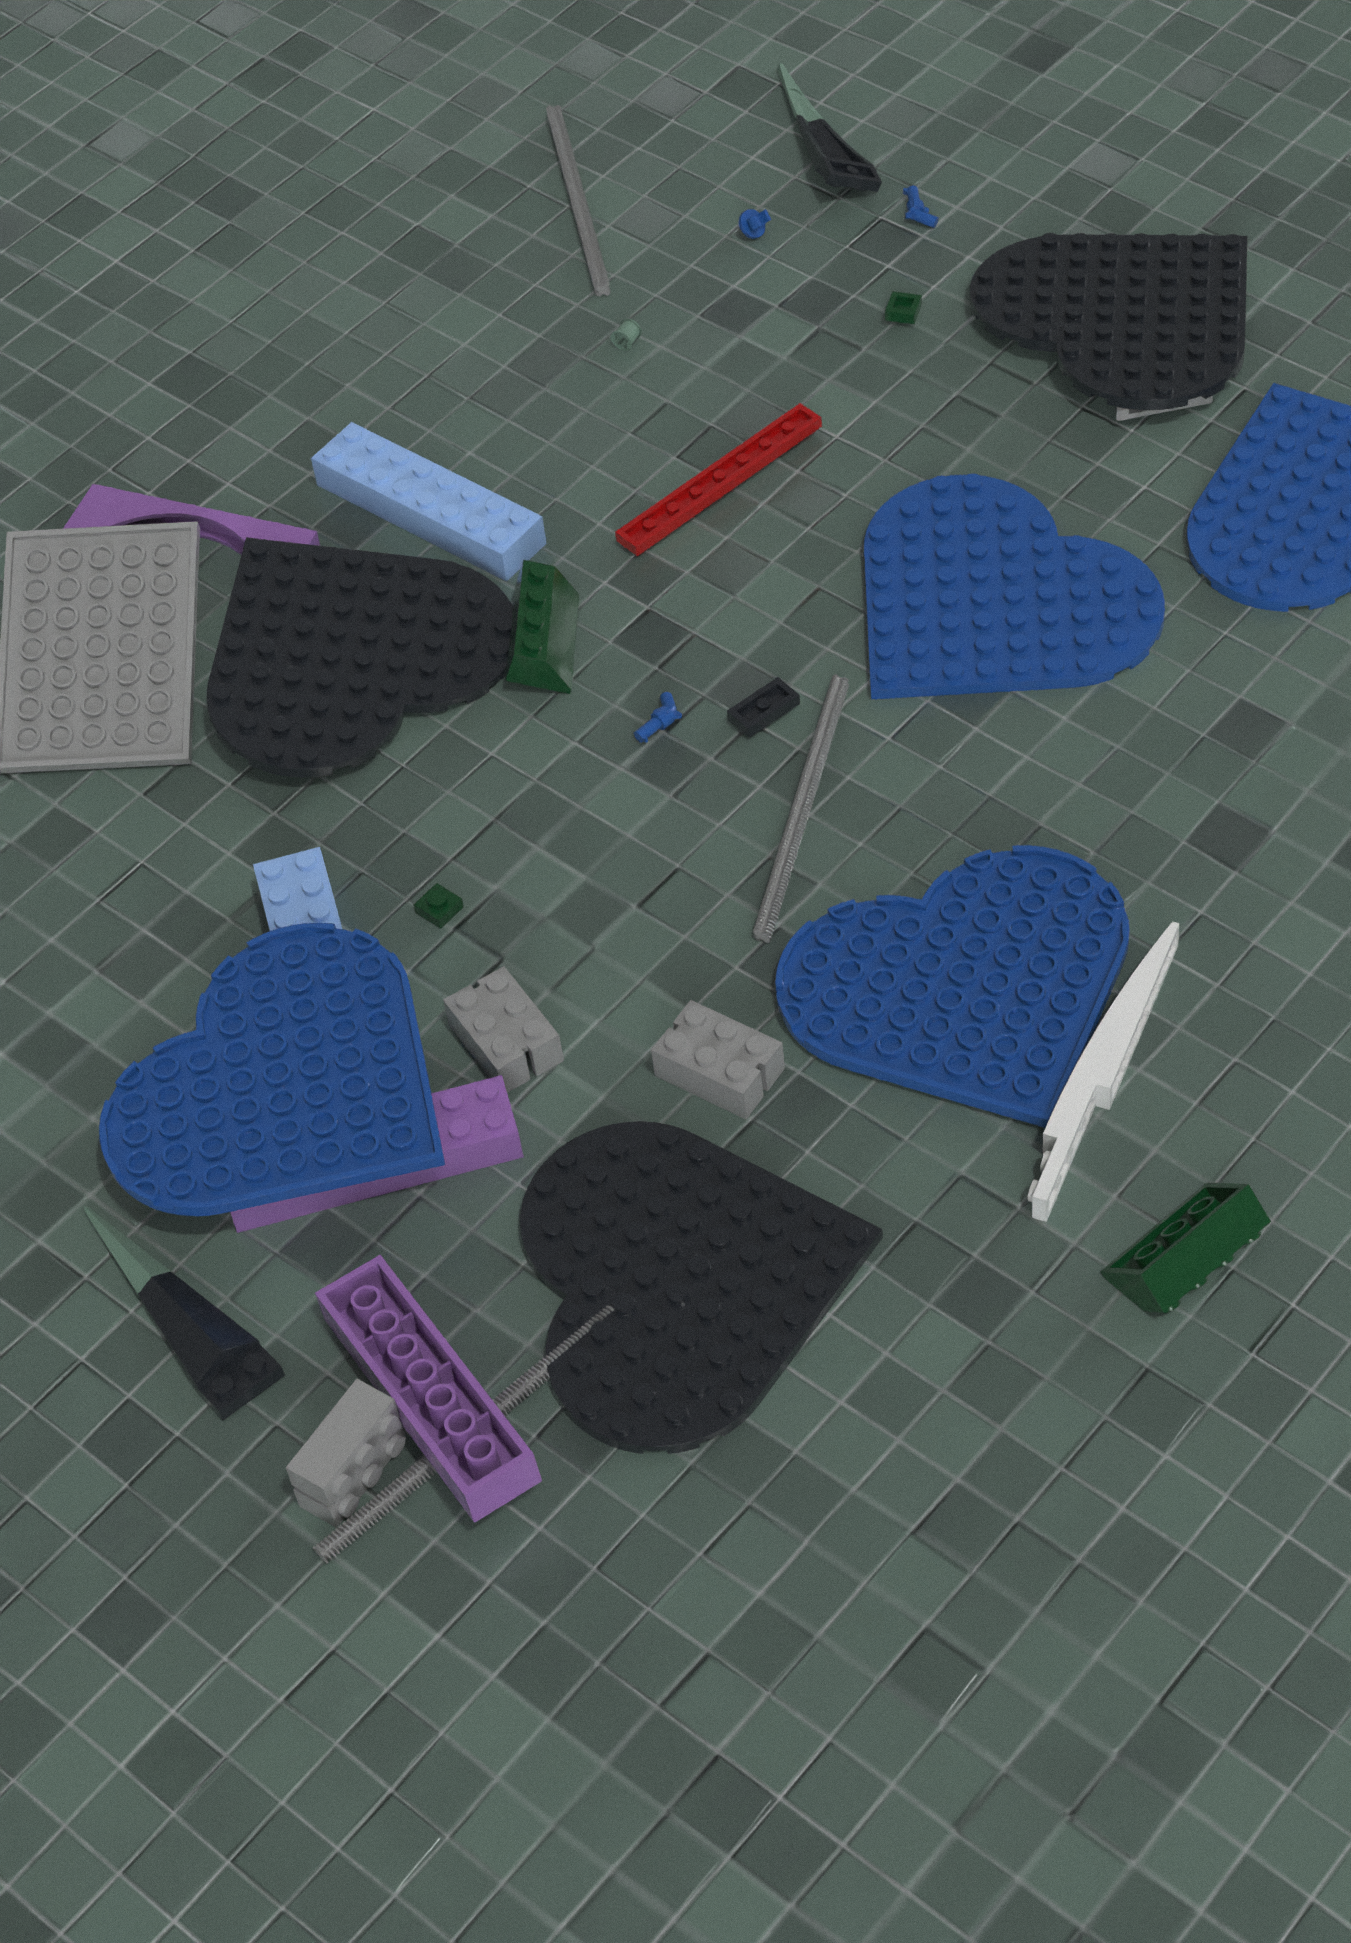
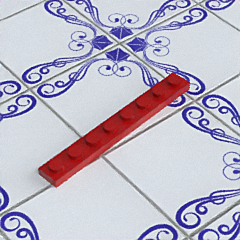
M799 403L615 531L616 541L636 556H639L821 428L822 417Z

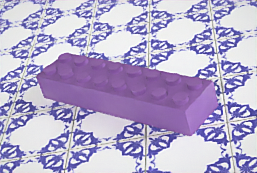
M502 1075L432 1093L446 1165L232 1211L230 1213L237 1233L523 1158L518 1129Z
M381 1255L315 1292L323 1317L375 1389L395 1399L400 1416L399 1420L474 1523L542 1482L533 1452Z

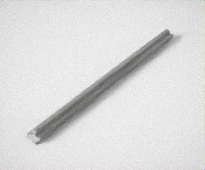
M549 105L546 108L547 118L572 204L594 291L599 297L603 294L608 296L611 293L609 279L595 235V228H593V221L582 187L574 152L569 141L562 109L559 105L555 107Z
M837 674L832 676L794 797V803L792 804L789 819L784 829L785 832L780 842L781 845L779 846L765 895L762 899V905L758 912V918L754 925L755 928L752 933L755 934L753 937L757 941L763 940L769 943L770 939H772L771 936L774 932L773 929H775L776 919H778L779 909H781L782 899H784L785 889L788 886V879L791 878V872L795 865V859L799 852L798 849L802 842V836L806 829L807 820L815 798L814 795L817 792L819 779H821L820 776H822L821 773L823 772L822 770L824 769L826 757H828L827 754H829L828 751L830 750L829 748L831 747L830 745L832 744L833 735L839 720L838 717H840L839 714H841L840 711H842L841 708L848 692L849 679L845 677L840 678Z
M606 1306L607 1309L603 1308L602 1311L604 1312L599 1311L600 1315L596 1314L595 1317H592L593 1321L589 1320L588 1323H585V1326H581L578 1332L570 1335L571 1338L563 1341L564 1344H560V1347L557 1346V1350L553 1349V1353H549L550 1356L546 1355V1358L543 1357L542 1361L539 1360L538 1364L535 1363V1367L532 1366L531 1370L528 1369V1373L524 1372V1376L521 1375L520 1378H517V1382L514 1381L513 1384L506 1387V1391L503 1390L502 1393H499V1397L495 1396V1399L492 1400L500 1411L507 1415L506 1410L511 1412L510 1407L515 1409V1406L519 1405L517 1401L522 1403L521 1398L526 1400L525 1396H530L528 1392L533 1394V1391L537 1390L535 1386L540 1388L541 1384L544 1385L543 1381H548L546 1377L550 1379L547 1365L550 1364L549 1361L553 1362L554 1359L558 1358L556 1355L560 1356L561 1353H564V1349H568L567 1346L571 1347V1343H575L574 1340L578 1341V1337H582L581 1334L585 1335V1331H589L588 1328L591 1329L595 1322L599 1321V1319L603 1320L602 1316H607L605 1313L610 1314V1311L614 1309L610 1306ZM423 1456L421 1460H418V1463L415 1462L414 1466H411L410 1469L403 1472V1475L392 1481L388 1488L385 1487L384 1491L381 1490L380 1494L378 1493L376 1497H373V1500H370L369 1503L358 1509L354 1516L351 1515L350 1519L348 1518L346 1522L344 1521L342 1525L340 1524L335 1531L328 1534L327 1538L325 1537L323 1541L321 1540L319 1544L317 1543L313 1547L315 1553L326 1564L329 1563L328 1558L333 1560L331 1555L336 1557L335 1552L340 1554L339 1549L344 1551L342 1546L346 1548L348 1547L346 1543L352 1544L350 1540L356 1541L354 1536L359 1538L358 1533L363 1535L361 1531H367L365 1527L370 1529L369 1524L374 1526L373 1521L379 1522L376 1519L377 1517L382 1519L381 1514L386 1516L384 1511L389 1513L388 1508L393 1510L392 1505L397 1507L395 1502L399 1504L401 1503L399 1499L405 1500L403 1496L409 1497L406 1494L407 1492L410 1495L412 1494L411 1489L416 1491L414 1487L420 1488L418 1483L423 1485L422 1480L427 1482L425 1477L430 1479L429 1474L434 1476L433 1471L436 1473L428 1459Z

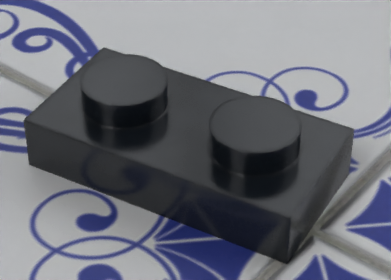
M777 677L727 710V718L750 738L799 705L800 695Z

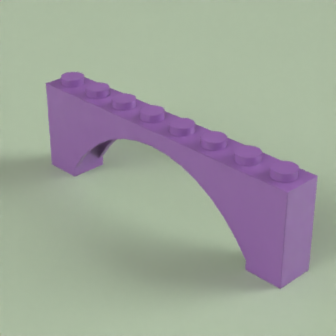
M92 484L63 528L197 521L200 526V538L219 542L241 555L246 537L320 546L317 531Z

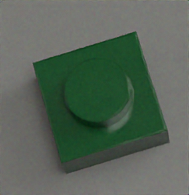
M892 291L885 309V320L915 324L922 306V295Z
M438 883L413 904L416 914L440 929L464 908L462 898Z

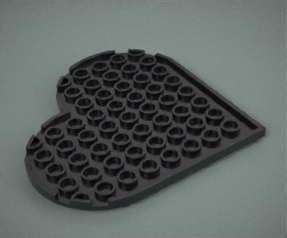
M1046 233L1040 237L1022 240L998 250L977 268L970 284L971 310L974 317L980 319L985 324V330L1001 340L1008 337L1018 341V346L1022 348L1057 352V362L1063 376L1067 375L1073 381V387L1090 398L1097 395L1106 398L1108 405L1134 410H1164L1187 406L1188 400L1200 396L1207 399L1223 390L1225 383L1231 377L1236 378L1242 368L1245 355L1247 236L1236 234L1216 236L1206 234L1147 235L1139 233L1135 235H1117L1107 233L1105 235H1087L1085 233L1057 235L1055 233Z
M246 537L208 680L207 709L209 720L217 732L218 739L232 754L236 752L247 759L249 765L265 772L304 778L332 775V770L348 765L354 768L374 757L375 751L385 742L389 743L403 721L405 712L432 713L448 710V705L457 704L462 701L469 704L487 694L490 686L499 678L503 679L506 676L513 606L505 593L493 581L483 574L453 561Z
M636 1121L611 1124L588 1131L561 1146L540 1166L526 1190L521 1208L520 1227L526 1255L536 1270L539 1279L553 1293L563 1299L553 1317L548 1332L546 1355L550 1356L549 1353H553V1349L557 1350L556 1347L564 1344L563 1341L571 1338L570 1335L578 1332L581 1326H585V1323H588L589 1320L593 1321L592 1317H595L596 1314L600 1315L599 1311L604 1312L602 1311L603 1308L607 1309L606 1306H610L614 1309L610 1311V1314L605 1313L607 1316H602L603 1320L599 1319V1321L592 1325L591 1329L588 1328L589 1331H585V1335L581 1334L582 1337H578V1341L574 1340L575 1343H571V1347L567 1346L568 1349H564L565 1352L561 1353L560 1356L556 1355L558 1358L554 1359L553 1362L549 1361L550 1364L547 1365L552 1389L560 1401L564 1412L579 1428L596 1440L611 1447L638 1454H643L644 1450H667L668 1454L700 1448L699 1443L712 1439L719 1434L721 1437L727 1435L754 1412L881 1241L883 1231L866 1220L682 1128L657 1122Z

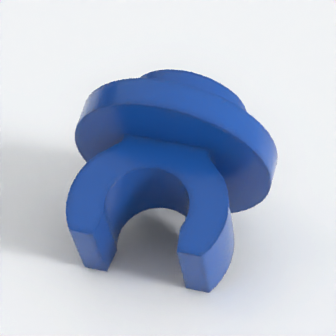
M748 209L741 213L739 227L746 237L757 239L764 234L765 223L769 222L771 218L766 209L760 213L754 209Z

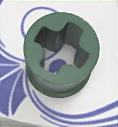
M625 318L621 321L617 330L611 333V341L618 349L628 351L631 349L633 342L642 335V330L637 322Z

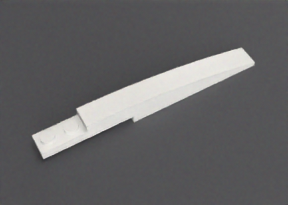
M1172 921L1126 982L1091 1037L1057 1101L1043 1132V1158L1040 1166L1042 1175L1039 1181L1035 1179L1032 1181L1028 1193V1201L1032 1202V1218L1047 1222L1095 1106L1108 1110L1112 1106L1178 948L1179 923Z

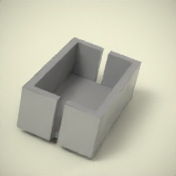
M505 966L477 981V988L474 989L470 984L443 999L450 1028L489 1078L502 1075L507 1093L531 1080L525 1055L526 1051L529 1050L532 1069L536 1076L564 1061L559 1034Z
M692 1000L688 1002L673 1021L674 1030L668 1028L651 1049L656 1077L747 1120L764 1097L763 1089L768 1091L785 1069L782 1042Z
M359 1379L353 1382L286 1466L291 1485L295 1487L293 1490L300 1508L335 1528L341 1524L344 1518L350 1517L355 1512L359 1499L368 1488L376 1485L381 1477L383 1468L391 1458H395L401 1453L405 1445L406 1436L402 1423L399 1420L400 1416L394 1398Z

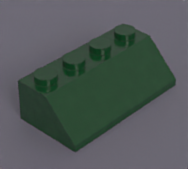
M523 560L515 585L506 681L570 694L572 690L579 594L555 566Z
M1205 1183L1102 1269L1100 1273L1141 1310L1160 1312L1162 1314L1168 1313L1180 1305V1299L1185 1294L1203 1286L1211 1272L1230 1263L1238 1249L1257 1240L1261 1236L1260 1231L1271 1220L1249 1184Z

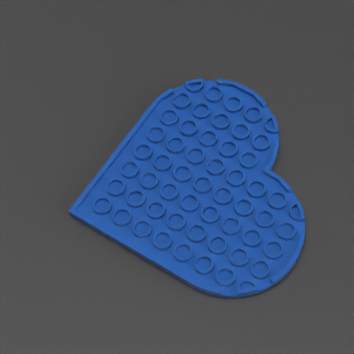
M1276 383L1272 384L1197 500L1188 520L1187 544L1190 560L1198 574L1202 573L1211 581L1213 589L1247 606L1288 612L1289 607L1308 606L1309 610L1334 604L1336 598L1348 592L1351 593L1350 405Z
M978 474L936 476L909 486L891 497L875 513L866 530L864 559L871 700L1062 689L1095 685L1114 679L1115 673L1127 667L1133 669L1149 655V649L1161 636L1165 619V600L1159 581L1148 566L1130 552L1111 543L1079 535L1058 536L1057 527L1047 508L1035 496L1007 481Z
M1016 845L1012 846L1010 851L992 853L991 849L965 858L964 864L953 869L951 872L948 870L944 871L927 889L922 900L906 896L877 895L876 900L856 903L855 899L839 903L828 908V913L814 922L807 921L789 940L782 952L776 971L777 1004L787 1029L807 1051L829 1064L1046 1128L1070 1075L1095 1031L1125 962L1129 946V919L1119 891L1112 882L1107 883L1097 874L1096 868L1093 865L1060 850L1040 846Z
M302 923L278 928L248 941V947L233 958L227 956L211 974L212 981L205 993L200 995L196 1012V1030L175 1036L154 1046V1052L139 1063L133 1061L116 1080L117 1087L109 1101L105 1100L100 1116L99 1140L102 1153L117 1183L131 1197L142 1204L162 1212L181 1216H210L446 1165L407 973L397 956L380 945L377 938L356 928L353 932L338 929L333 923Z

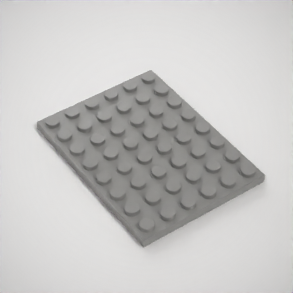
M197 521L7 532L0 636V773L191 764L200 526Z

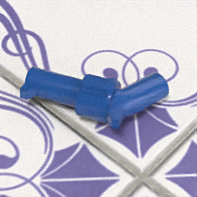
M914 185L903 188V194L908 196L905 219L915 220L918 223L935 228L939 218L929 214V208L924 207V202L919 197L918 188Z
M664 692L660 695L662 706L655 709L651 714V719L634 732V736L639 742L647 743L648 738L659 729L664 730L675 719L682 718V713L677 711L675 701L670 692Z

